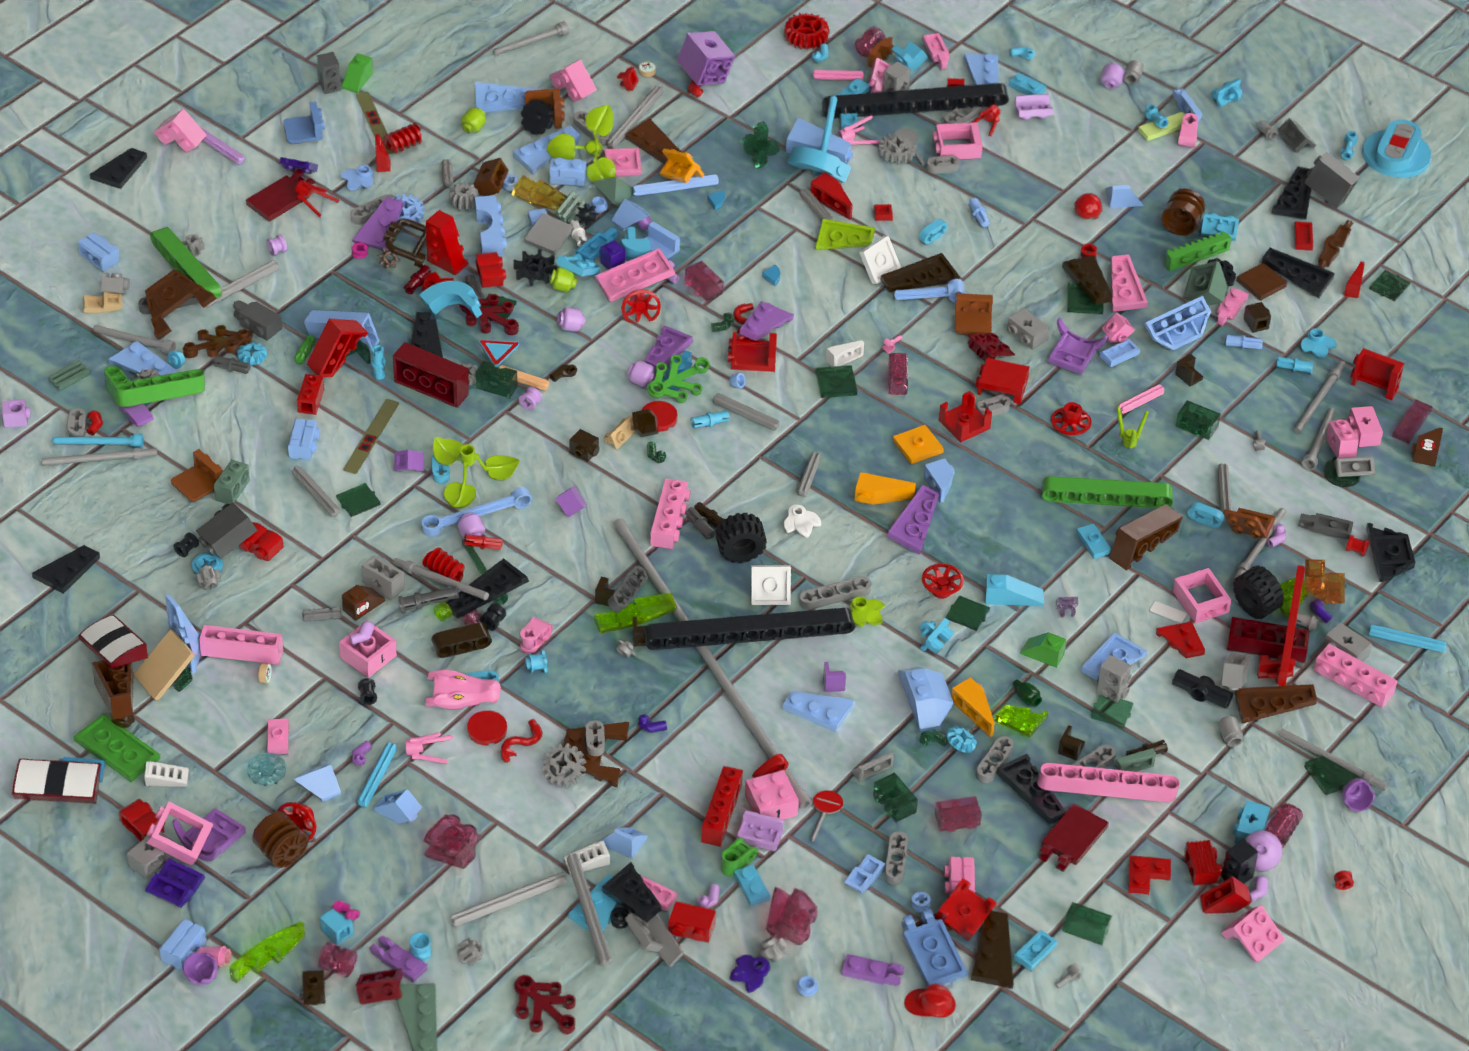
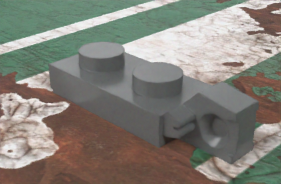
M1301 513L1298 526L1310 531L1349 540L1354 522L1316 513V515Z

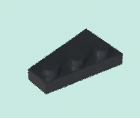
M632 862L602 886L604 894L646 923L662 910L661 904L650 888L646 886L641 875L637 873Z

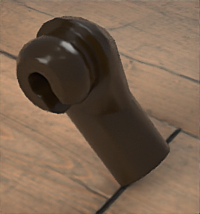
M573 364L561 365L550 374V379L556 382L561 377H572L576 374L577 367Z

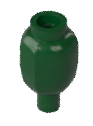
M1018 679L1013 682V686L1017 688L1018 697L1025 704L1034 707L1040 705L1042 702L1040 691L1034 685L1027 682L1022 683Z

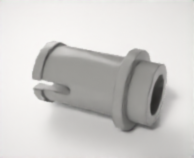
M1264 120L1259 121L1263 127L1257 124L1256 128L1265 135L1266 139H1275L1278 135L1277 129L1271 127Z
M1298 612L1296 624L1306 627L1310 631H1315L1319 620L1315 616L1310 617Z

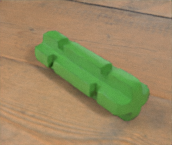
M307 335L305 337V341H303L294 356L295 363H304L316 342L315 336Z

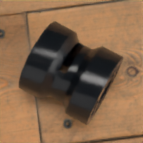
M492 603L487 608V612L480 617V622L486 624L488 630L494 631L499 626V623L504 620L507 613L501 605Z

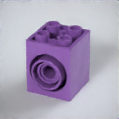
M715 31L687 33L677 61L696 85L725 83L735 55Z

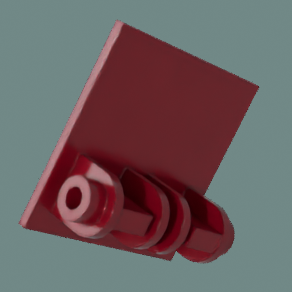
M994 333L968 334L970 338L968 341L969 348L979 355L984 362H986L987 358L995 359L997 356H1015L1010 347L1000 341L999 337Z

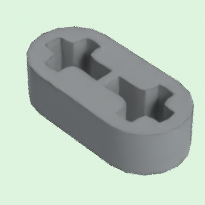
M953 155L931 157L927 160V171L932 174L955 172L959 169V158Z
M1004 395L984 399L977 403V410L983 416L986 408L992 412V416L1000 415L1009 411L1010 399Z
M75 408L69 412V437H85L86 412L81 408Z
M596 720L590 721L586 725V748L589 755L600 756L605 751L604 725ZM593 729H597V734H593ZM594 742H597L598 747H594Z

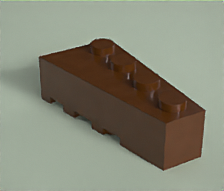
M103 661L92 662L94 684L112 719H124L127 716L133 715L134 675L132 663L111 669Z

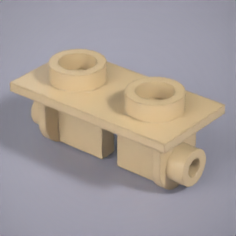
M632 414L627 418H623L615 427V430L605 435V443L613 444L615 450L635 433Z

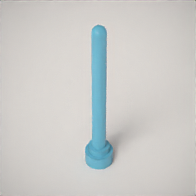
M831 96L820 149V151L826 153L837 103L836 96ZM815 170L812 171V173L816 176H820L821 174H823Z
M134 434L130 437H54L52 443L130 445L131 447L142 449L144 439L143 434Z

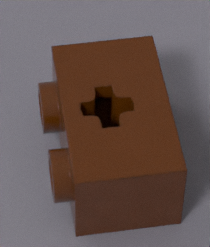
M501 158L485 161L482 163L473 185L478 190L480 196L497 194L500 192L509 170Z

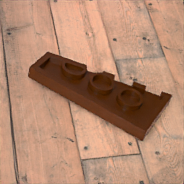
M650 118L626 133V140L663 164H666L668 161L662 152L663 149H674L681 152Z
M1314 684L1239 688L1234 693L1242 724L1317 704Z

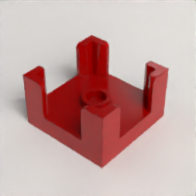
M971 391L962 395V405L948 411V402L940 404L939 421L960 443L991 428L992 412L986 408L983 416L974 407L975 395Z
M962 878L949 898L938 910L935 917L942 919L945 925L969 942L997 902L990 897L986 901L968 889L971 883Z

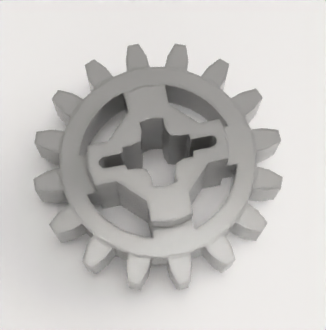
M895 133L894 136L889 134L888 138L884 136L883 140H880L879 152L881 157H885V161L890 159L891 163L894 161L900 164V161L907 163V159L912 160V157H915L917 145L915 140H910V136L904 137V134L900 136L898 133Z
M558 743V749L552 746V752L545 753L548 758L542 760L546 765L542 767V771L546 772L544 777L547 780L550 779L552 785L557 782L559 788L563 786V783L567 788L570 787V782L576 785V778L582 779L583 776L580 773L581 771H586V768L582 766L586 763V760L582 758L584 754L581 751L578 752L576 746L571 748L569 743H566L565 747ZM571 754L574 755V757H575V759H576V763H574L573 761H571V760H572ZM552 768L556 769L557 777L553 774Z

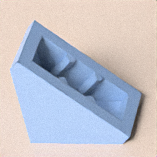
M1130 185L1105 188L1110 208L1144 206L1130 189Z
M624 199L611 222L622 231H625L628 227L635 225L636 222L648 217L649 212L638 204Z
M322 764L304 771L294 779L317 795L322 802L341 795L334 771L329 764Z
M631 827L616 828L614 833L598 842L604 841L607 848L632 859L646 841L648 835Z

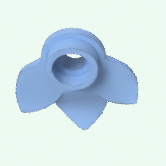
M360 165L357 169H348L340 174L341 178L348 180V190H358L361 187L369 188L374 183L372 178L373 171L368 165Z

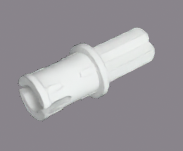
M571 220L570 225H573L571 235L580 248L583 242L585 244L588 241L585 236V230L581 228L578 220Z

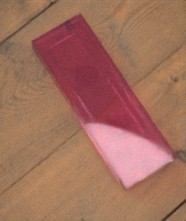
M1415 400L1393 431L1392 437L1409 444L1431 413L1433 406Z

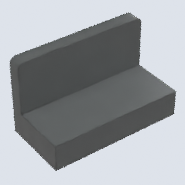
M1288 118L1277 129L1297 153L1307 143L1313 148L1316 146L1303 128L1291 118Z

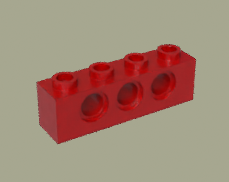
M723 766L702 825L701 843L718 847L722 846L742 788L743 770Z

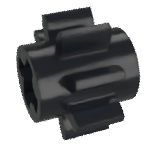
M585 203L584 208L578 207L579 212L576 216L580 219L579 223L585 222L586 226H590L591 221L597 222L596 216L599 213L594 210L596 206L589 208V204Z

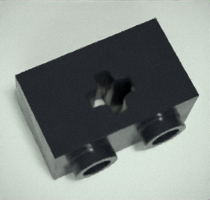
M1244 839L1227 850L1221 878L1226 881L1233 876L1243 884L1248 882L1254 876L1258 851Z

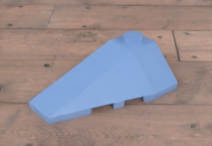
M167 594L165 598L169 630H174L195 654L194 658L186 666L191 673H194L201 657L199 641L201 634L195 630L174 599Z

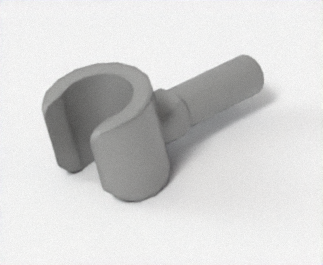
M1257 430V440L1253 441L1255 451L1264 450L1266 440L1265 438L1262 439L1260 430Z
M1072 964L1067 968L1069 974L1055 983L1057 988L1071 979L1073 981L1080 979L1081 973L1077 964Z

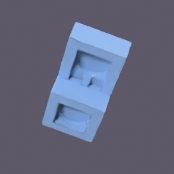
M867 854L859 867L855 866L844 883L856 891L864 893L886 867L885 863Z

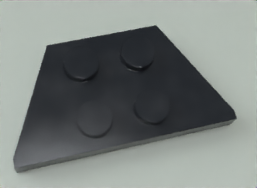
M1367 523L1366 530L1380 582H1384L1415 567V559L1408 534L1395 532L1388 528L1380 530L1374 528L1372 523Z

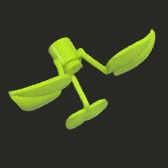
M610 105L600 106L588 112L585 120L586 126L589 130L594 131V140L588 141L586 146H574L575 139L570 134H559L548 143L546 150L554 159L573 160L575 157L574 149H586L589 154L595 155L594 163L587 167V175L593 183L596 180L615 177L616 168L611 159L601 157L597 160L603 149L602 144L597 138V133L600 136H606L613 128L614 116Z
M434 438L433 454L438 463L450 466L456 460L461 461L464 466L462 484L453 482L444 489L445 500L454 508L466 507L476 497L475 487L473 485H466L467 466L473 465L475 460L479 462L485 471H488L490 478L500 481L510 478L520 462L519 459L514 457L495 455L487 458L484 465L479 458V454L475 453V448L472 445H463L461 442L453 439Z

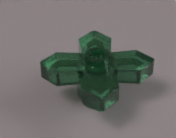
M765 121L758 122L754 126V135L747 134L741 139L744 151L749 155H753L752 162L757 169L763 168L767 164V155L773 156L780 151L776 141L768 140L769 128Z

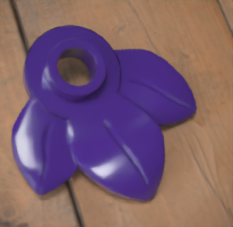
M742 955L735 959L738 966L732 970L730 981L745 982L748 993L760 988L764 982V977L770 971L769 961L764 957L754 958L751 955Z

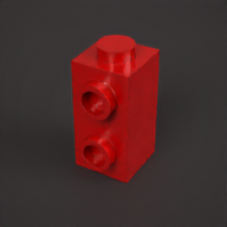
M305 374L297 398L298 413L317 415L324 393V376Z

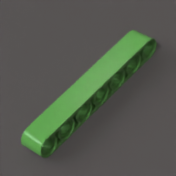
M169 227L150 232L152 244L175 270L191 279L197 285L199 284L205 290L213 293L216 298L222 296L221 288L216 280Z
M1055 476L1046 477L1042 481V497L1049 502L1159 508L1165 504L1171 507L1173 504V489L1167 483Z

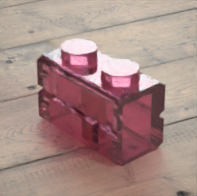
M703 261L697 262L695 265L685 269L684 281L687 286H691L698 296H702L706 301H709L714 296L717 297L723 293L724 281Z
M906 353L889 354L888 386L890 395L907 394L908 356Z
M976 796L940 801L935 804V817L940 832H953L960 828L973 829L981 825L982 813Z

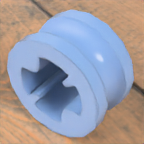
M512 174L507 175L503 188L506 191L517 190L519 187L518 177Z
M925 892L915 893L912 896L913 909L917 912H922V910L930 908V896ZM919 900H924L923 904H920Z

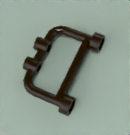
M400 219L397 222L392 221L383 237V240L386 241L387 249L394 254L414 261V266L421 268L426 257L425 254L421 253L426 243V225L410 219ZM402 226H409L423 232L412 253L393 245Z

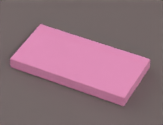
M658 248L597 274L595 279L609 302L628 295L632 291L643 289L675 275V271L661 249Z

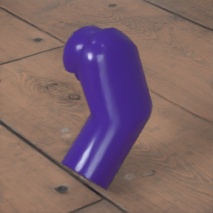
M1316 599L1310 603V610L1325 623H1328L1333 618L1323 608L1321 600Z
M646 714L638 717L639 727L649 733L667 730L665 720L651 722Z

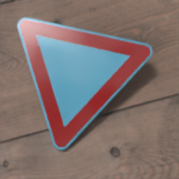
M479 340L480 346L494 367H498L519 347V342Z

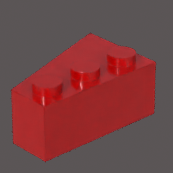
M438 210L426 220L427 261L456 276L469 263L463 257L462 251H464L463 245H459V233L453 216L441 210Z
M329 318L307 365L316 375L332 378L346 361V355L351 349L354 351L358 347L356 343L362 336L366 337L368 332L357 320Z

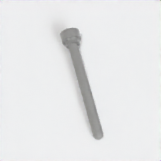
M565 21L557 23L553 29L493 50V54L499 55L556 34L558 36L569 34L568 26Z
M99 325L93 327V331L96 333L131 342L138 341L143 345L159 348L160 351L167 355L171 351H175L176 343L172 340L167 339L161 342Z
M1334 408L1328 409L1310 453L1303 458L1302 466L1306 470L1312 471L1318 464L1317 454L1328 431V423L1332 421L1335 414Z

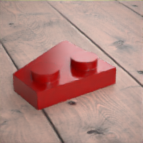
M1192 621L1156 628V635L1167 639L1168 645L1178 650L1183 657L1191 658L1205 655V648Z

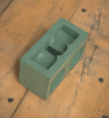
M230 460L214 484L216 501L225 504L236 502L250 481L248 464Z

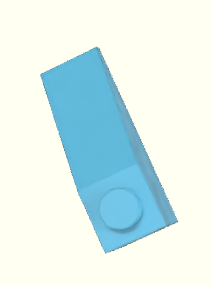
M987 574L985 604L1044 606L1043 589L1008 575Z

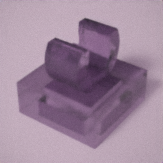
M1059 597L1056 600V609H1061L1060 616L1064 617V611L1068 609L1071 611V617H1074L1076 614L1075 608L1078 605V597Z

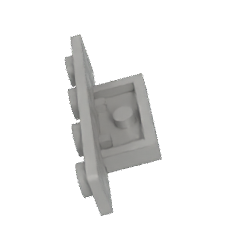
M632 912L625 918L629 924V930L639 939L640 946L647 951L658 952L668 967H672L684 954L658 914L647 923Z

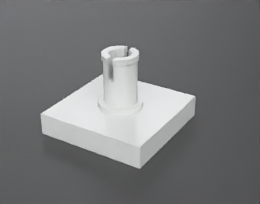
M889 236L881 237L859 252L872 284L879 283L881 275L901 268Z
M751 565V605H791V566Z

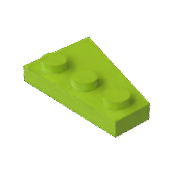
M823 219L816 243V250L869 246L873 242L875 228Z

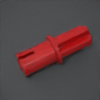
M465 534L464 538L466 540H463L464 546L480 547L481 550L484 548L500 550L503 545L501 538L486 537L484 534L482 536Z

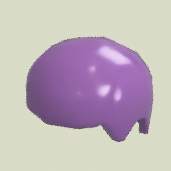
M1357 778L1349 781L1343 787L1342 799L1351 810L1361 812L1372 805L1375 794L1367 781Z
M194 952L186 958L183 964V974L189 981L197 985L209 984L216 978L218 973V963L208 953Z

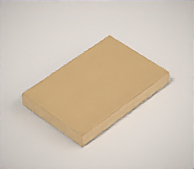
M170 629L133 675L153 699L159 701L194 658L195 654L180 636Z

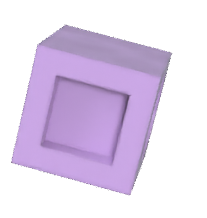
M25 399L2 401L4 427L27 426V418H31L30 407H26Z

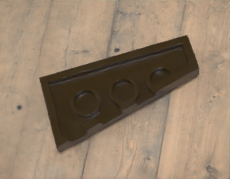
M1094 255L1063 262L1062 268L1095 305L1112 302L1111 291Z

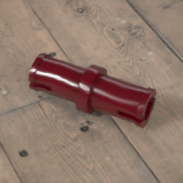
M422 265L417 273L412 274L410 281L404 286L406 293L413 294L418 287L423 285L426 276L431 273L429 266Z

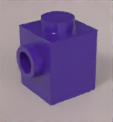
M615 240L601 246L600 263L607 270L625 263V249Z

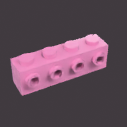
M665 478L651 530L650 546L673 549L675 542L679 541L680 531L678 529L683 526L684 518L682 514L685 515L687 510V503L685 502L689 501L691 490H688V482Z
M204 625L199 639L201 656L279 665L283 654L282 634Z
M1328 644L1316 659L1314 671L1380 707H1383L1395 693L1396 679L1331 644Z

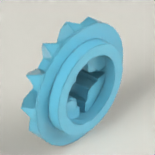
M253 342L252 344L246 343L245 346H240L237 355L239 361L249 363V365H257L266 359L267 351L266 347H262L261 343L255 344Z
M210 552L202 553L192 561V568L195 574H199V569L204 567V563L212 566L214 570L222 571L223 560L216 554L211 555Z
M954 726L947 731V739L955 749L970 753L976 748L977 741L974 739L975 736L969 733V730L966 731L962 726L960 728Z

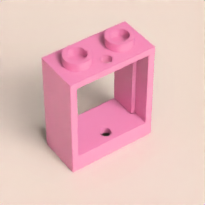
M977 122L936 124V131H933V142H936L935 151L939 153V156L953 155L959 159L981 158L982 141ZM970 139L971 144L944 145L943 140Z
M1209 568L1175 578L1173 593L1195 624L1229 613L1231 598ZM1206 584L1215 599L1198 604L1188 589Z
M168 802L165 807L160 806L155 816L158 820L156 824L152 823L147 832V835L150 836L147 844L192 866L197 860L213 824ZM168 814L199 829L190 850L159 835Z

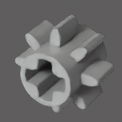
M195 234L186 236V241H182L194 257L200 255V250L205 249L202 237L199 238Z
M212 566L202 567L199 569V574H196L198 586H203L205 590L216 588L218 582L221 581L219 570H214Z
M771 936L761 944L763 948L760 953L764 958L771 959L772 962H776L786 955L784 950L787 944L783 938L776 939L775 936Z
M469 937L458 944L460 949L457 950V956L461 962L465 964L469 962L472 966L483 958L481 956L484 951L483 946L478 940L474 939L472 941Z

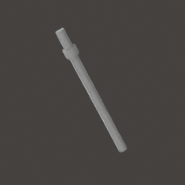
M1339 361L1336 367L1330 371L1328 379L1294 428L1295 433H1301L1333 383L1340 378L1341 371L1346 365L1344 361Z
M134 448L131 451L42 458V465L134 458L136 460L142 459V457L157 456V448Z
M1280 508L1274 516L1275 521L1267 539L1274 532V526L1279 524L1286 514L1284 508ZM1260 537L1246 560L1237 568V573L1232 579L1233 582L1236 577L1251 569L1250 566L1266 544L1267 539Z
M398 558L393 560V565L404 569L405 572L410 574L416 573L450 587L457 586L458 590L487 600L489 597V593L419 567L414 562L403 561Z
M1281 729L1279 736L1367 781L1370 785L1372 784L1383 791L1387 789L1388 783L1376 778L1375 774L1369 771L1365 772L1289 731Z

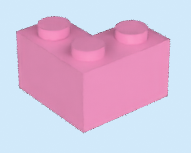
M581 60L573 62L549 75L556 89L560 90L566 87L568 95L573 102L597 90Z
M184 109L165 119L153 132L164 145L175 140L186 153L197 147L206 136V133Z

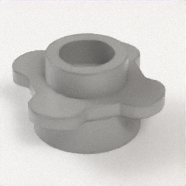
M620 639L617 640L619 645L616 647V651L625 658H628L630 655L635 656L633 652L634 646L627 640H624V642Z

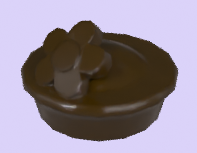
M133 715L127 716L124 719H112L111 717V721L116 726L128 728L135 722V718Z

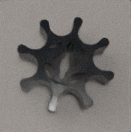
M538 249L536 255H528L526 251H523V261H513V269L517 270L516 279L520 280L527 277L530 286H533L535 280H543L545 284H548V274H552L553 270L558 268L557 265H554L555 256L551 255L544 258L541 249Z

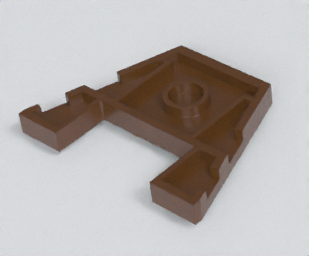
M172 270L145 290L155 337L160 340L172 331L164 317L193 296H195L203 308L217 298L213 293L205 290L199 284L197 285L177 270Z
M630 722L605 724V740L627 741ZM586 727L567 729L563 747H565L566 743H569L571 748L576 746L578 752L581 751L584 754L582 758L586 760V763L582 766L586 768V771H581V774H590L598 781L605 780L610 782L611 786L618 787L620 768L600 766L602 755L592 756L587 752ZM593 729V734H597V729ZM594 742V747H598L597 742ZM571 754V757H572V760H571V761H573L574 763H576V759H575L574 755Z

